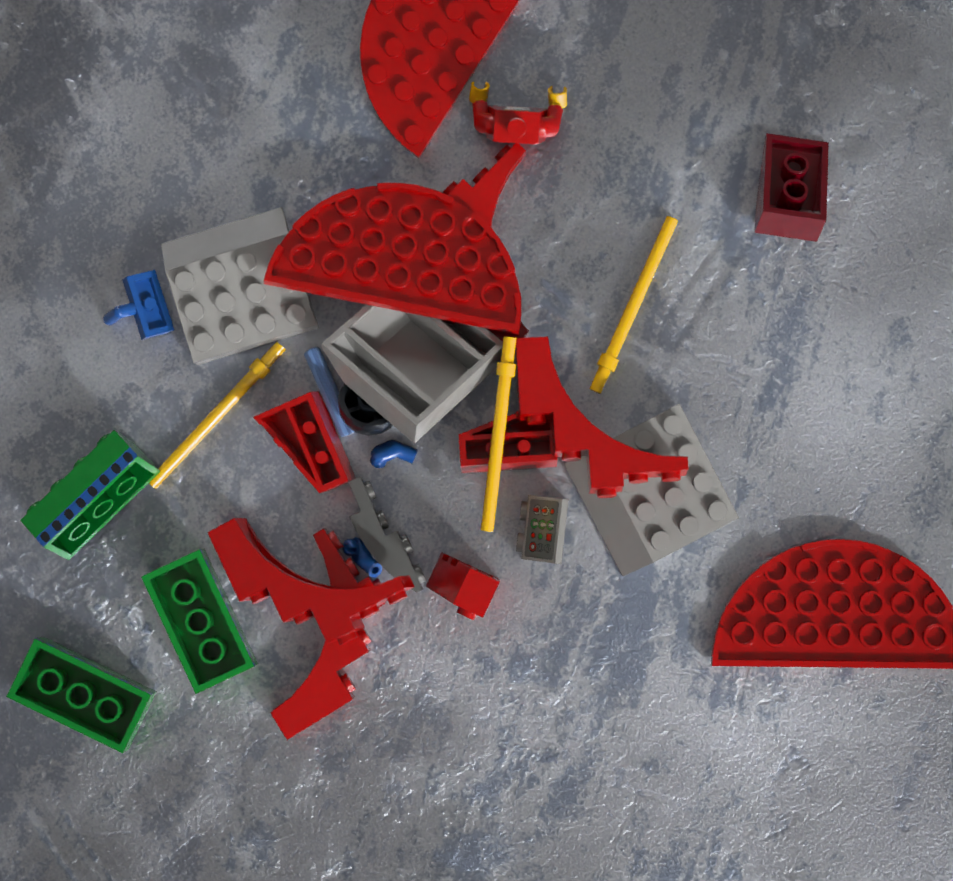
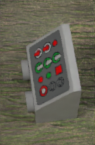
M528 495V502L521 501L519 520L525 521L524 533H518L516 552H522L521 559L562 564L569 499Z

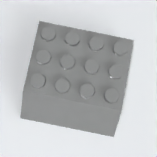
M282 207L161 244L166 275L193 363L201 365L319 328L309 293L266 285L263 281L278 244L280 245L284 237L289 233Z
M365 305L321 344L322 349L342 381L414 444L497 368V362H501L503 342L487 328L371 305Z
M680 403L613 439L640 451L661 456L688 457L689 470L686 476H681V480L663 482L661 477L648 478L646 483L632 484L629 483V479H624L622 492H617L616 497L598 498L597 493L589 494L587 456H581L579 461L564 463L622 576L654 563L739 518Z

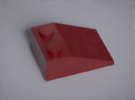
M766 133L756 201L754 233L818 241L827 218L829 142Z

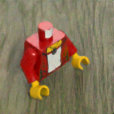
M474 81L471 82L469 100L473 103L474 127L479 133L486 134V138L489 140L503 143L540 144L546 141V138L554 137L559 132L563 108L567 106L566 87L563 88L561 93H553V86L548 88L549 107L547 109L488 105L489 83L485 82L484 89H479L474 86Z

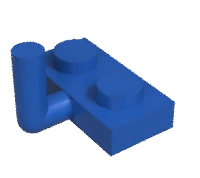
M156 271L143 272L122 279L130 303L116 306L103 317L104 323L113 325L121 318L134 315L141 340L174 331Z

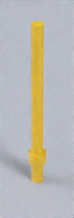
M666 216L605 353H601L597 362L599 368L589 389L598 394H601L610 372H614L619 362L617 359L618 354L678 223V220L673 217Z
M504 336L501 362H497L496 375H499L481 521V530L489 532L494 530L512 377H515L517 364H514L517 338Z
M278 341L261 359L256 358L252 362L248 373L158 468L160 472L149 482L152 487L157 489L259 378L263 380L271 371L269 368L286 351Z

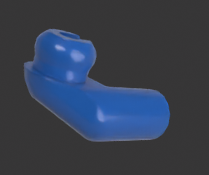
M389 440L372 449L370 463L376 468H383L388 461L397 457L412 464L418 449L396 440Z
M354 537L344 541L343 552L345 555L352 556L353 561L370 577L374 578L381 574L383 567L373 558L360 538Z

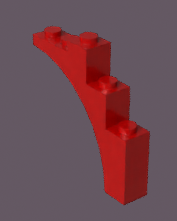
M515 143L512 147L507 144L495 156L498 162L490 170L485 167L472 180L475 183L473 187L462 179L458 184L453 181L442 193L453 197L457 203L463 205L471 212H476L492 227V219L498 198L509 176L526 156V150L519 143ZM522 322L520 323L519 335L488 329L502 342L504 336L525 338L529 334V330Z
M548 336L516 339L515 355L520 421H527V425L546 424V420L552 419L554 457H562V461L573 462L581 460V456H587L589 494L597 493L598 498L616 497L617 492H622L624 479H629V483L639 484L648 482V478L661 477L663 482H673L681 480V476H686L689 470L688 457L661 456L636 450L605 434L576 408L561 385L552 362Z
M233 518L207 532L239 602L252 601L253 604H256L271 596L283 622L295 621L296 625L315 617L327 643L339 642L340 645H344L356 639V632L365 628L361 618L366 619L380 611L378 606L387 601L392 605L407 598L406 591L415 587L409 575L398 576L381 584L363 588H338L314 582L295 573L276 559L258 539L247 518Z
M323 528L313 534L324 557L330 586L338 588H363L381 584L378 578L373 581L370 576L360 582L358 581L356 576L360 572L351 558L345 560L339 549L344 546L334 530L329 533L326 528ZM365 628L356 632V639L344 645H340L339 642L327 643L325 640L321 655L308 678L291 697L270 712L287 740L354 699L355 696L352 691L356 690L355 685L347 673L341 675L339 670L371 650L368 644L372 640Z

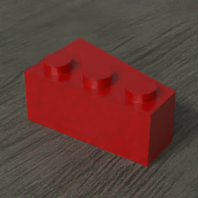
M319 391L308 392L253 417L272 436L273 441L278 447H281L292 459L293 464L319 493L327 492L356 479Z
M519 410L507 416L501 471L557 467L558 459L554 457L552 419L546 420V424L527 425V421H520ZM493 421L459 434L461 473L488 471Z
M441 552L426 587L458 606L457 613L475 620L477 615L482 618L484 617L500 580Z

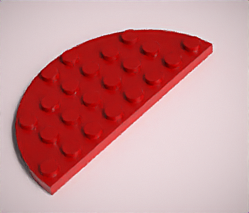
M520 0L370 1L362 27L360 42L361 68L368 97L376 114L393 138L418 159L432 140Z
M377 183V186L360 189L350 188L321 201L301 216L292 225V229L284 237L280 245L278 244L270 259L263 280L266 285L519 335L521 293L514 264L502 241L489 224L476 212H471L449 195L419 185Z
M829 539L808 542L773 556L748 575L728 601L715 631L711 666L953 669V606L942 589L926 572L906 557L889 549L858 540Z

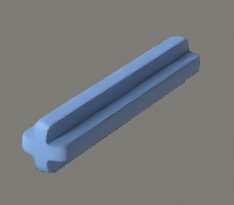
M314 347L307 350L304 356L339 435L345 437L354 433L355 431L348 428L341 419L338 407L339 390L321 349Z

